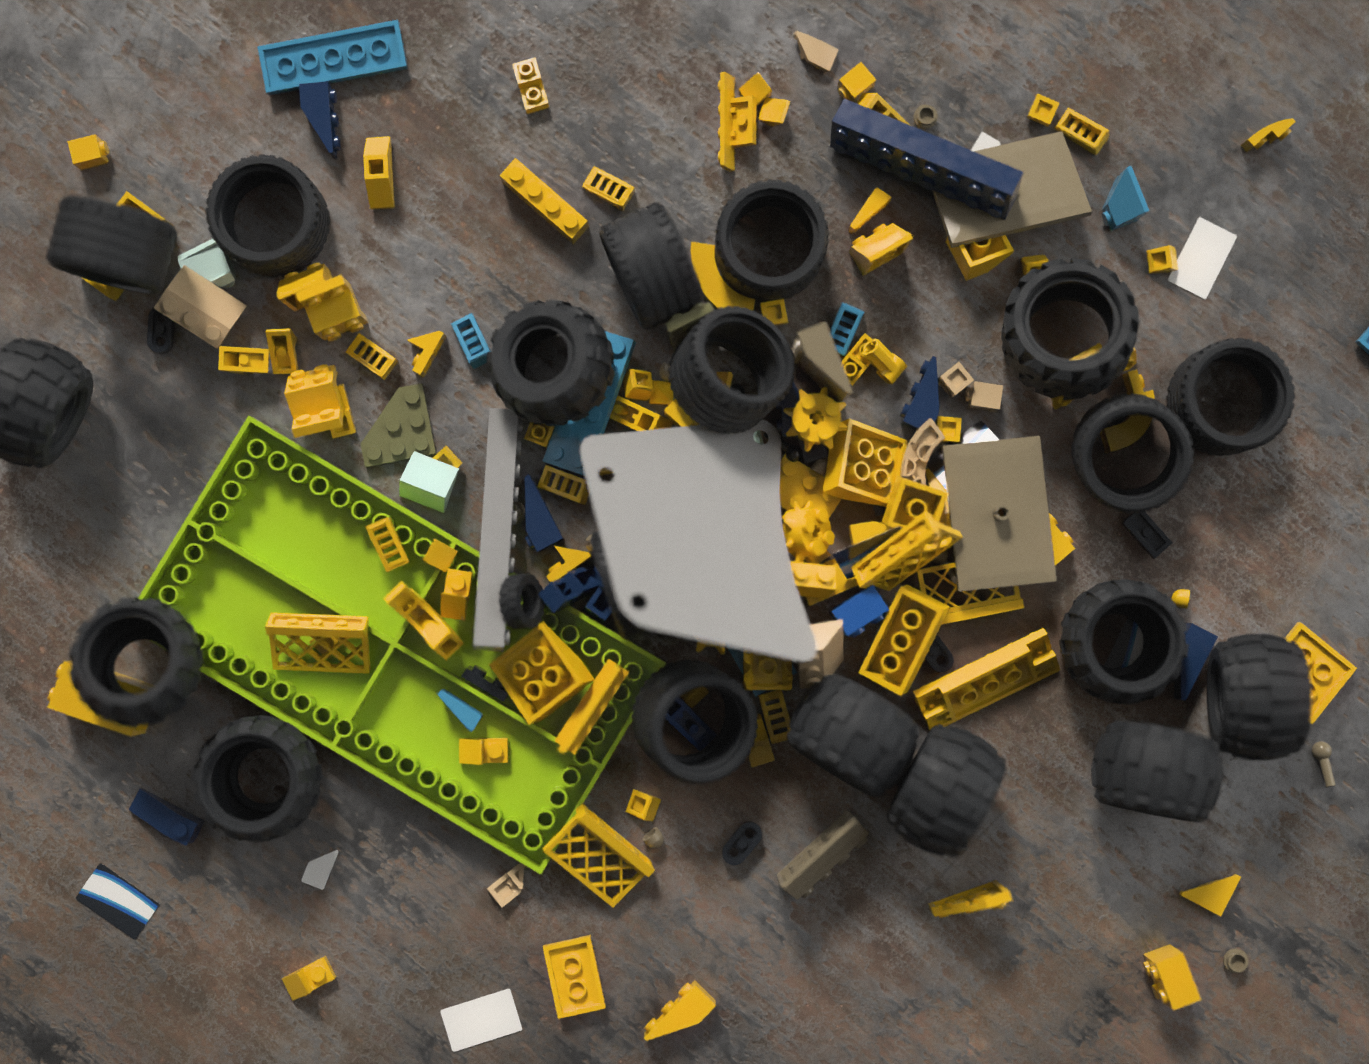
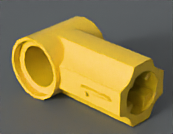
M876 338L868 341L863 347L862 355L877 369L876 373L890 385H893L908 367L901 358L891 353Z

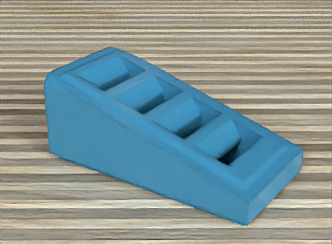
M844 302L841 303L829 331L832 338L845 343L844 347L834 344L837 353L843 356L846 355L864 315L863 310ZM844 311L855 315V320L843 316ZM840 320L851 324L852 328L849 329L839 325ZM836 329L849 334L848 337L845 338L836 334Z
M473 313L451 323L470 365L475 369L487 363V354L491 349ZM470 324L473 325L472 328L461 333L460 329ZM474 333L477 334L476 336H474V337H472V338H470V339H468V340H466V341H465V339H464V338H466V337H468V336H470V335H472V334H474ZM478 342H481L480 345H478V346H476V347H474V348H472V349H469L470 346H472V345H474V344H476V343H478Z
M446 689L440 690L438 693L439 698L472 733L483 717V713Z

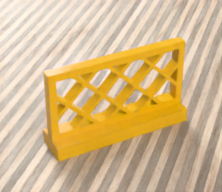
M925 512L853 565L851 569L861 588L866 589L870 585H874L875 587L890 591L962 539L963 536L960 531L934 521L932 515Z
M955 562L916 571L921 592L927 594V589L930 591L929 596L932 597L935 594L945 601L944 604L947 605L948 603L953 606L949 608L942 624L1024 608L1023 598L1020 596L1018 585L1012 586L1014 595L1009 596L999 593L997 591L999 587L994 589L987 588L992 592L985 601H980L973 596L977 590H972L971 593L961 591L968 598L963 605L957 606L950 601L958 589L957 584L945 577L949 569L955 567ZM945 569L942 575L937 572L939 570ZM933 572L940 577L933 589L924 583V573ZM942 580L954 586L947 598L936 592ZM994 594H996V595H998V596L1000 597V598L992 599V597L994 596ZM971 598L976 601L975 603L968 604Z
M271 613L265 628L266 635H269L273 670L369 674L371 670L367 630L369 618L367 616ZM276 635H285L290 640L283 644L276 638ZM310 636L314 641L308 646L300 637ZM334 637L339 642L331 646L324 638ZM362 638V644L356 647L348 639ZM296 643L303 651L297 655L288 648L291 644ZM318 643L327 650L322 656L312 649ZM342 644L352 651L346 657L337 650ZM284 652L292 660L290 662H279L278 656ZM308 653L316 661L314 663H307L302 657ZM332 654L340 662L338 664H331L326 658ZM357 655L364 661V665H355L350 659Z
M611 659L607 660L555 739V742L561 745L558 749L565 754L569 750L576 754L629 671Z
M582 803L576 809L577 814L546 844L543 851L614 908L645 875L649 877L655 869L647 856ZM577 823L584 828V836L571 837V830ZM599 840L602 850L588 851V841ZM584 841L583 852L571 853V842ZM567 843V853L557 854L552 849L557 844ZM616 854L619 857V864L605 865V855ZM602 856V866L588 867V857ZM585 857V867L574 868L571 866V858ZM633 868L637 872L632 878L623 879V869ZM619 870V880L606 881V871ZM602 871V881L591 882L589 880L588 872ZM619 885V892L613 898L606 894V886Z

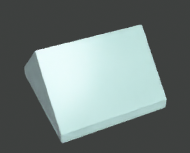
M414 451L400 479L399 496L444 513L459 468Z

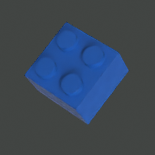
M870 585L828 612L834 621L842 620L844 636L850 635L855 637L866 630L864 625L869 622L876 624L886 617L884 613L889 609L874 585Z

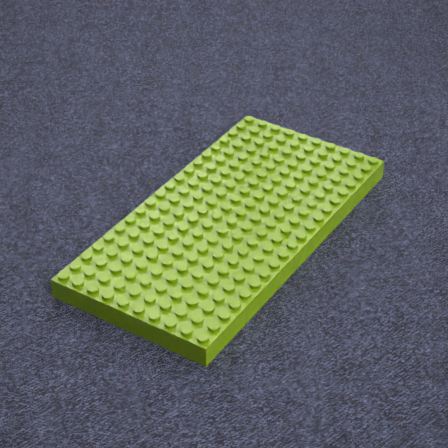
M249 415L139 596L142 600L155 599L166 603L171 608L179 611L193 626L199 637L200 647L203 650V667L200 668L201 672L281 720L292 724L301 732L539 874H542L551 859L543 851V848L577 814L576 809L584 803L632 722L633 705H635V698L638 696L640 688L644 686V682L654 672L656 673L659 671V668L664 667L666 664L662 659L630 640H625L620 634L576 608L569 606L553 613L545 603L541 622H544L582 660L594 680L608 659L629 671L576 754L569 750L565 754L558 750L561 745L555 742V739L593 682L543 721L529 725L509 695L503 702L462 677L469 665L472 667L477 665L487 671L486 675L490 678H498L489 664L535 628L511 629L505 622V630H510L509 645H504L503 652L473 650L480 551ZM386 517L391 518L410 562L389 572H386L366 529V526ZM387 526L375 531L376 534L379 535L388 531ZM388 536L379 541L383 544L393 539L391 536ZM434 539L458 551L449 569L473 572L466 620L442 617L464 642L447 660L435 652L423 636L383 599L402 581L410 589L412 588L441 616V594L444 593L447 572L423 561ZM396 545L384 549V553L386 554L397 549ZM397 554L387 560L390 563L401 558V556ZM508 572V577H509L510 575H518V574L515 573V572H513V573H512V572ZM521 594V605L523 609V597ZM270 614L367 616L369 618L367 630L370 673L273 670L269 635H266L265 628ZM276 635V638L283 644L290 640L285 635ZM310 636L300 637L303 642L308 646L310 645L309 642L312 640ZM362 638L348 639L356 647L362 644ZM149 640L157 646L161 647L162 649L166 650L161 644ZM296 643L288 647L297 655L303 651ZM343 644L337 649L345 657L352 652ZM314 647L312 648L322 656V654L318 650H316ZM284 652L278 656L279 662H290L292 660ZM308 653L302 657L307 663H314L316 661ZM334 655L326 659L331 664H338L340 662ZM357 655L350 659L355 665H364V661ZM446 689L483 713V717L472 733L439 698L438 693L440 690ZM508 738V763H483L482 765L459 763V739ZM557 844V845L552 849L554 852H555V850L557 849V847H558L559 844Z

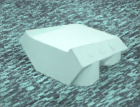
M213 239L177 256L181 268L186 265L220 288L227 289L234 284L236 273L230 257L217 246L218 243Z

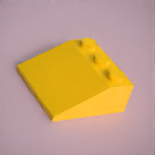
M850 418L841 421L849 428L848 431H837L835 436L832 437L834 448L829 449L823 493L844 500L887 507L896 477H900L902 459L908 446V440Z
M541 622L489 664L529 725L543 721L594 681L582 660L544 622Z

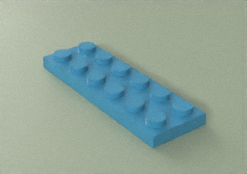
M398 20L257 46L267 95L299 90V84L328 81L330 84L408 69Z
M605 331L606 336L611 342L615 359L611 367L615 373L612 385L608 386L604 393L606 398L599 407H593L588 412L589 415L580 421H568L564 426H555L543 458V462L583 476H585L581 460V444L589 436L604 434L636 345V341Z

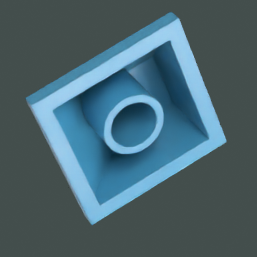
M1132 166L1127 167L1115 179L1102 208L1103 222L1106 226H1109L1111 231L1138 221L1149 211Z

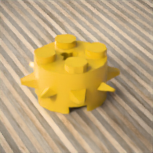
M823 387L819 394L808 395L804 390H799L800 401L796 404L795 408H784L783 411L792 417V427L787 431V437L798 436L800 440L804 441L805 451L807 452L814 444L819 445L821 443L830 450L833 449L832 437L835 436L837 431H848L849 428L841 422L840 412L846 406V403H836L832 398L828 397L826 387ZM819 414L823 422L819 421L817 425L812 424L813 420L809 418Z
M795 501L794 509L786 511L781 518L784 520L783 532L788 553L795 557L796 562L802 563L805 557H809L812 563H815V556L824 554L829 545L834 543L835 535L831 531L827 510L814 507L812 501H808L804 508H800Z

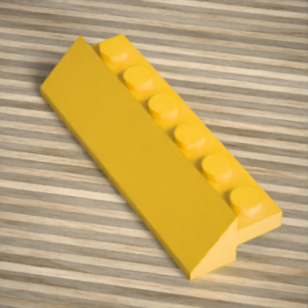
M1042 628L913 691L914 700L930 731L939 724L946 727L1060 671L1057 656L1051 648L1048 634Z

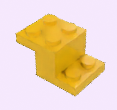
M342 275L295 293L299 303L306 310L314 333L324 341H335L342 337V333L350 331V333L360 331L364 328L363 325L368 323L366 315L359 307L351 284Z
M322 364L315 367L314 370H297L288 376L284 394L293 418L291 430L294 438L342 427L344 405L336 383L337 370L335 365L328 366L327 364Z

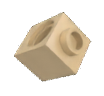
M957 362L938 378V383L950 398H953L974 381L960 362Z
M974 381L970 387L966 388L965 401H968L967 408L993 412L1000 410L1003 385Z

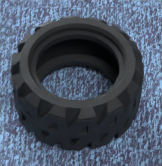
M1071 258L1070 263L1063 259L1043 263L1041 269H1032L1019 280L1018 286L1013 288L1006 303L1001 333L1002 351L1006 363L1013 368V374L1025 386L1035 387L1036 393L1049 398L1064 396L1063 400L1084 398L1089 393L1091 395L1099 393L1108 388L1114 379L1117 380L1127 366L1137 340L1140 320L1138 306H1135L1134 295L1124 281L1120 283L1115 272L1101 264L1097 268L1090 260ZM1062 300L1077 301L1091 307L1101 316L1107 327L1108 342L1098 352L1085 358H1059L1046 352L1035 341L1029 326L1031 318L1039 309L1050 303Z

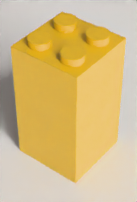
M64 661L58 667L56 672V678L58 679L55 687L48 694V701L50 702L47 708L128 736L146 733L148 724L136 727L121 726L117 723L106 721L89 710L80 700L79 694L72 686L69 676L71 661ZM115 672L119 685L129 693L138 695L155 686Z

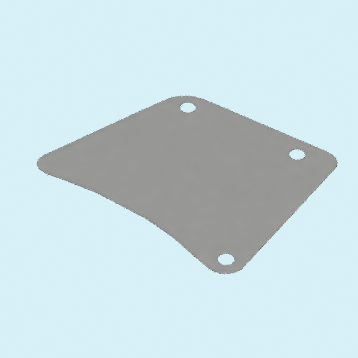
M761 420L750 430L748 429L745 432L739 431L736 434L719 433L709 430L704 426L695 425L593 435L584 439L580 447L581 460L616 598L621 609L631 620L641 626L797 661H809L815 657L817 651L816 639L794 582L782 528L779 494L781 438L777 429L772 424ZM757 430L766 432L769 437L766 444L757 443L753 437L754 432ZM605 467L613 471L614 479L611 482L607 483L599 479L598 472L601 468ZM641 594L646 598L647 605L644 609L637 610L632 607L630 599L633 595Z

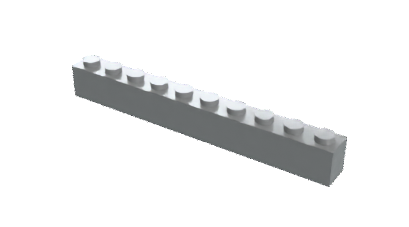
M489 409L473 650L503 652L504 645H509L510 630H505V621L500 613L499 591L504 579L508 577V572L513 573L514 558H509L510 549H515L516 534H511V525H516L517 511L512 510L513 502H518L519 487H514V478L519 479L520 464H515L516 455H521V441H517V432L522 433L523 419L518 418L509 409Z

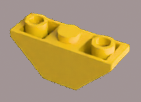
M391 137L366 138L363 154L364 178L370 209L395 208Z

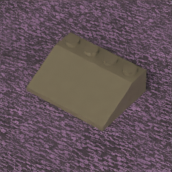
M826 322L797 332L791 348L795 364H798L800 370L821 389L826 387L828 395L837 403L845 402L853 391Z
M846 810L777 874L780 886L797 900L801 896L806 898L814 890L812 886L816 882L826 880L832 874L831 869L837 863L840 866L850 857L848 853L854 847L859 849L868 840L866 836L869 833Z

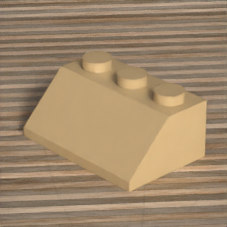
M184 265L166 288L154 309L218 349L247 305Z
M842 620L810 625L816 639L817 651L815 657L809 661L795 660L801 689H809L815 682H820L824 675L833 674L843 662Z

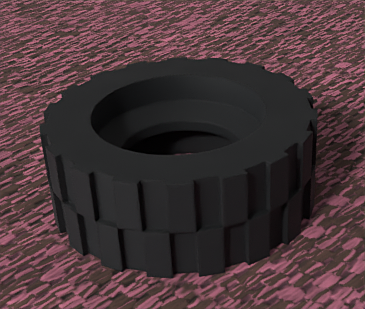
M510 575L501 584L499 591L500 613L503 620L507 623L506 625L511 627V629L533 628L542 621L545 603L538 594L543 588L539 583L540 581L534 575ZM521 594L523 597V609L521 605Z

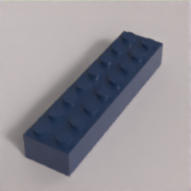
M845 98L832 120L830 148H833L838 153H845L855 157L862 163L867 162L876 166L881 171L891 172L905 181L920 184L927 190H934L949 199L961 201L970 208L983 210L995 218L1006 220L1017 198L1024 173L1021 170Z

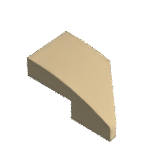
M795 31L793 37L794 40L797 39L801 51L799 53L800 58H805L809 64L824 72H829L838 49L810 35Z
M521 862L487 888L501 908L520 894L521 889H523L525 865Z

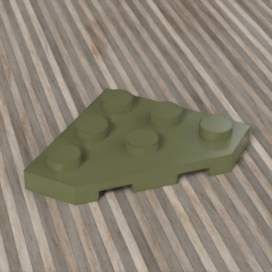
M423 383L399 387L361 442V449L366 468L410 460L414 451L425 456L437 454Z

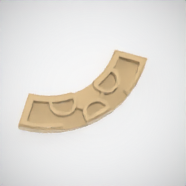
M929 418L922 424L911 438L902 459L900 477L926 485L925 471L927 462L935 448L945 439V436L932 418Z

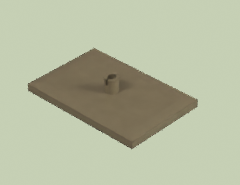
M1062 131L974 151L1024 172L1017 198L1006 220L992 217L983 210L970 208L961 201L949 199L943 194L932 190L951 248L1091 216L1092 213Z
M1040 436L942 446L951 528L960 531L963 536L962 539L953 544L958 591L1057 581ZM999 509L1003 510V517L997 514Z

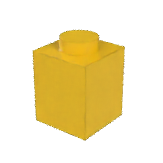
M860 62L839 79L837 85L839 89L837 91L843 99L845 98L855 103L863 93H867L874 87L876 79L865 65Z
M96 134L67 141L73 165L80 170L108 163V145L105 140L103 141Z

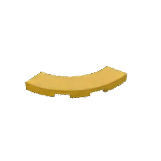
M691 242V261L700 281L703 294L708 301L716 308L738 306L753 310L755 299L737 293L721 277L715 262V245Z

